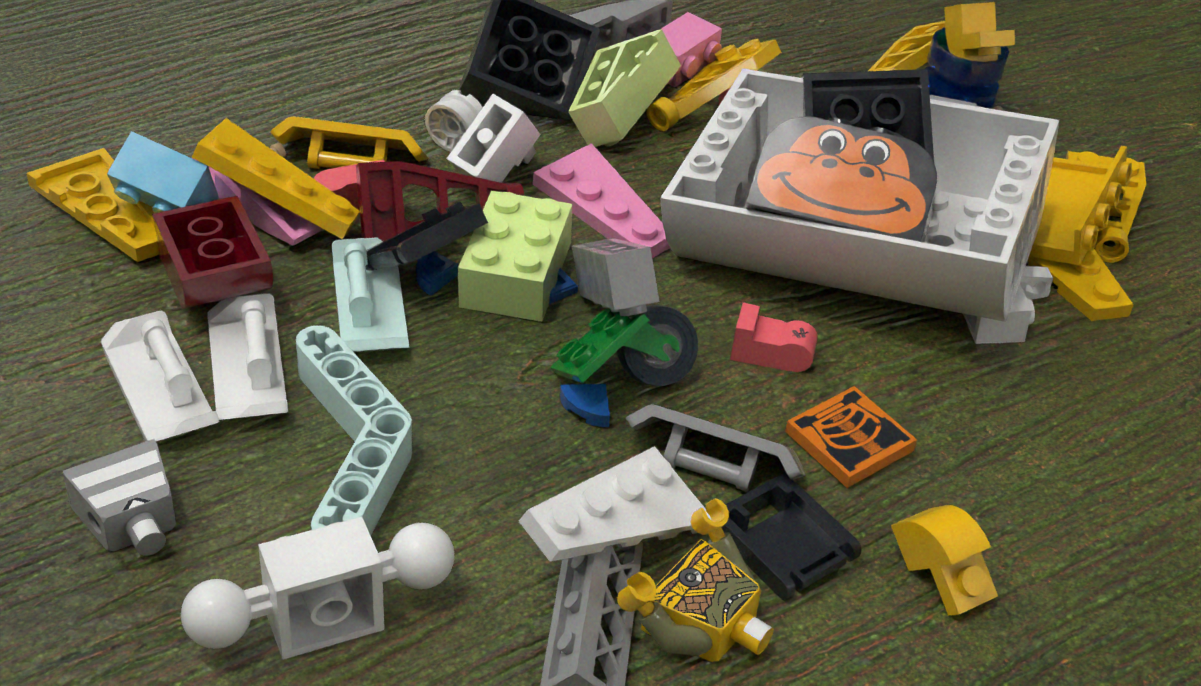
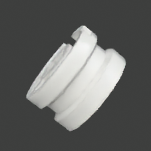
M452 90L428 109L425 115V125L428 133L441 148L451 152L483 107L472 95L464 96L461 95V90Z

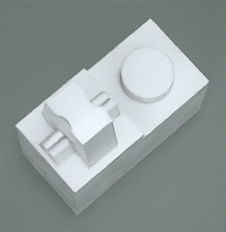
M492 94L446 159L460 174L502 183L514 165L519 166L521 161L526 164L531 161L536 154L533 145L541 134L523 111Z
M1025 266L1006 322L963 314L975 344L1025 342L1028 326L1033 324L1035 318L1032 299L1048 297L1053 277L1048 267Z

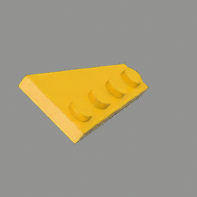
M227 118L198 142L192 158L341 239L352 228L360 213L347 199L336 195Z
M105 148L26 173L28 184L32 189L135 261L139 262L159 255L152 215L155 213L152 210L153 207L141 201H138L137 204H131L114 193V188L107 176V172L114 159Z

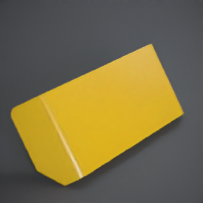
M293 116L286 118L270 131L281 144L304 137L311 138L307 158L308 168H338L378 160L387 162L388 148L409 150L418 162L429 159L413 137L404 130ZM324 140L375 146V153L373 157L326 152L323 151Z

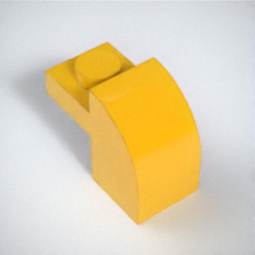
M995 2L959 4L944 7L947 44L953 59L961 65L997 63L998 54H1001V47L1015 45V30L996 31Z
M944 505L929 508L891 525L908 571L930 568L948 616L962 614L998 597L981 553L991 548V545L981 527L967 512L953 505Z

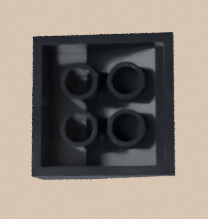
M490 0L459 87L461 95H472L484 107L492 94L520 109L526 115L572 121L568 111L589 69L600 28L534 0Z
M928 69L803 73V117H816L825 120L841 118L849 121L855 127L868 130L875 127L888 129L896 136L912 140L922 146L934 161Z

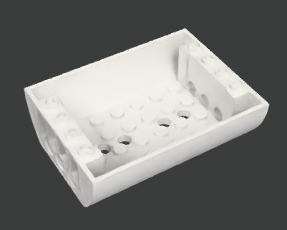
M742 69L660 198L665 236L673 253L680 257L1006 322L1040 226L1054 158L1059 120L930 99L937 184L925 242H919L746 209V200L766 138L781 123L789 119L803 117V78Z

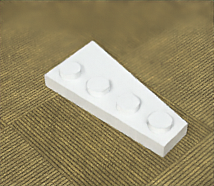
M654 446L528 509L519 520V523L551 562L601 552L606 546L621 544L622 548L638 545L642 539L658 536L659 540L674 538L682 531L691 530L692 534H695L697 532L690 523L691 516L699 508H703L705 511L706 509L673 470L670 463Z

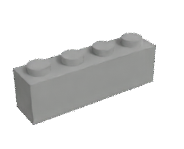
M614 238L572 246L580 296L593 301L594 304H601L602 308H610L611 312H620V316L647 312L646 304L660 302L650 246Z

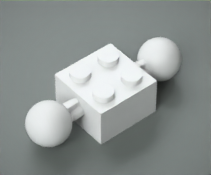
M363 517L332 523L325 527L291 536L280 537L273 541L258 544L263 585L242 590L235 583L225 579H210L201 582L184 599L181 608V621L186 634L195 643L203 647L216 649L224 648L237 642L247 631L251 619L267 615L280 654L284 660L384 630L383 582L397 578L398 581L410 588H432L444 581L451 572L455 558L454 547L449 536L439 527L429 523H414L404 527L395 535L389 550L378 553Z

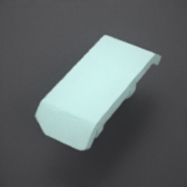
M379 238L335 240L332 243L340 338L353 352L410 348L398 265L373 271L366 270V250L383 242Z

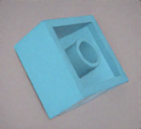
M132 131L107 172V176L114 188V193L118 197L131 204H137L138 201L153 207L152 210L155 213L217 200L219 197L207 165Z

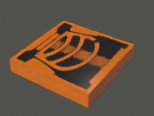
M855 386L788 420L785 430L794 441L846 488L912 453L917 443V439Z

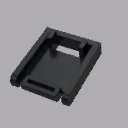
M456 202L445 208L447 212L439 213L434 208L421 214L424 219L423 222L366 250V270L373 271L414 262L487 224L488 221L480 203L464 207L461 202Z
M786 473L725 504L729 512V518L725 525L721 527L723 532H730L746 565L782 600L793 596L795 590L802 591L843 567L847 560L853 561L861 555L862 548L859 541L793 479H790ZM768 505H772L779 512L748 529L751 514Z

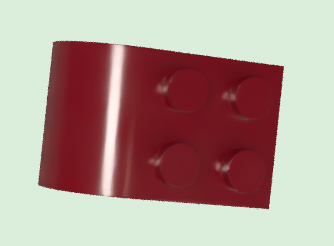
M238 196L152 214L160 258L183 309L273 287L271 259Z

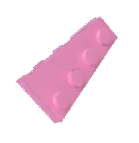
M592 143L534 172L533 185L553 200L571 203L572 213L607 239L614 238L650 246L652 258L670 249L663 223Z

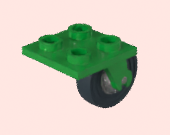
M650 305L647 306V312L630 316H620V312H611L610 309H605L589 323L591 329L579 341L578 339H573L558 351L556 355L558 360L550 368L557 375L583 383L617 351L622 367L633 379L650 386H666L679 381L690 371L698 353V338L690 320L683 313L672 307Z

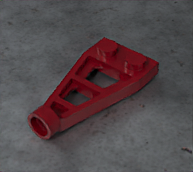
M401 161L362 162L356 165L362 238H379L385 241L424 221L423 219L411 222L405 218L402 189L406 185H416L431 189L436 195V206L439 213L447 212L445 208L449 207L447 195L449 188L474 191L476 204L480 203L482 210L491 191L511 192L524 196L521 183H501Z

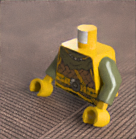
M713 499L706 503V511L703 508H699L692 514L690 521L692 528L701 535L708 534L711 540L707 543L700 539L657 585L644 572L634 574L627 579L628 586L619 591L617 597L618 604L623 610L628 612L638 610L640 612L638 619L642 623L641 630L651 635L662 650L672 654L699 656L710 662L719 661L735 642L759 655L767 647L774 632V628L756 618L761 594L760 586L753 578L730 532L724 533L721 528L729 518L727 506L721 500Z

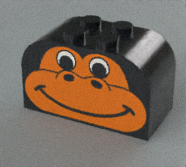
M797 117L778 125L766 138L746 200V209L925 242L932 215L937 171L934 161L922 146L912 140L896 136L888 129L875 127L868 130L855 127L849 121L841 118L825 120L816 117Z

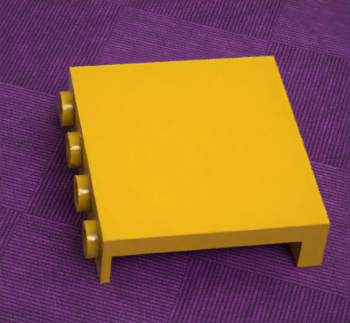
M1127 146L1120 147L1111 165L1053 158L1042 218L1029 257L1080 265L1087 251L1094 250L1099 228L1106 227L1111 206L1117 207L1122 186H1128L1131 179L1132 163L1126 162Z

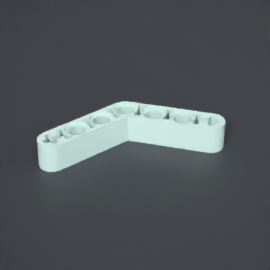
M325 326L306 327L296 337L298 375L301 381L355 442L317 508L311 521V530L325 527L332 523L363 517L371 536L411 460L412 419L407 410L335 331Z

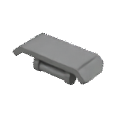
M651 404L626 417L631 428L636 430L664 420L674 423L663 456L672 468L676 466L734 484L737 489L748 492L755 476L761 452L763 451L779 457L790 479L794 480L806 476L795 451L782 444L658 405ZM688 428L747 446L748 449L742 467L684 449L683 444Z

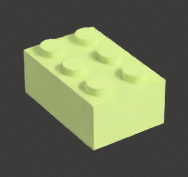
M491 191L483 209L488 223L474 230L458 266L459 308L542 322L549 305L551 290L557 282L559 268L562 269L571 244L572 204L548 198L540 199L516 195L511 192Z

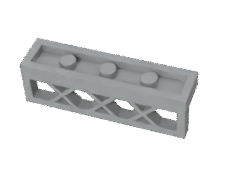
M641 541L638 545L623 548L621 544H615L625 551L623 565L620 564L612 545L606 546L601 552L562 559L540 686H625L634 611H625L620 608L619 604H615L606 584L607 578L610 577L618 594L619 591L628 586L627 579L640 572L643 543ZM602 617L605 618L613 636L612 645H609L600 625ZM596 658H598L607 677L606 684L593 675Z

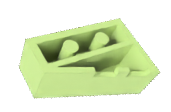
M662 29L596 51L568 111L587 145L592 143L595 147L601 145L612 146L621 141L681 67Z

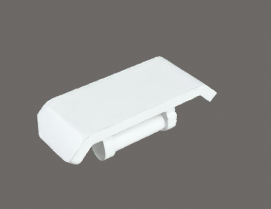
M257 294L221 300L207 312L215 405L218 419L224 420L288 413L274 297L271 294Z
M156 311L113 324L101 339V344L145 442L155 439V441L163 440L219 422L216 411H212L172 334L165 312Z

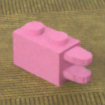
M689 12L661 28L681 64V67L667 84L677 87L717 59L715 53L722 49L720 44L722 28Z

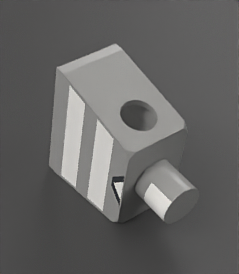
M155 439L63 470L69 504L72 510L106 550L117 551L134 545L140 555L148 556L157 553L164 547L166 543L164 533L172 530L176 526L170 487Z

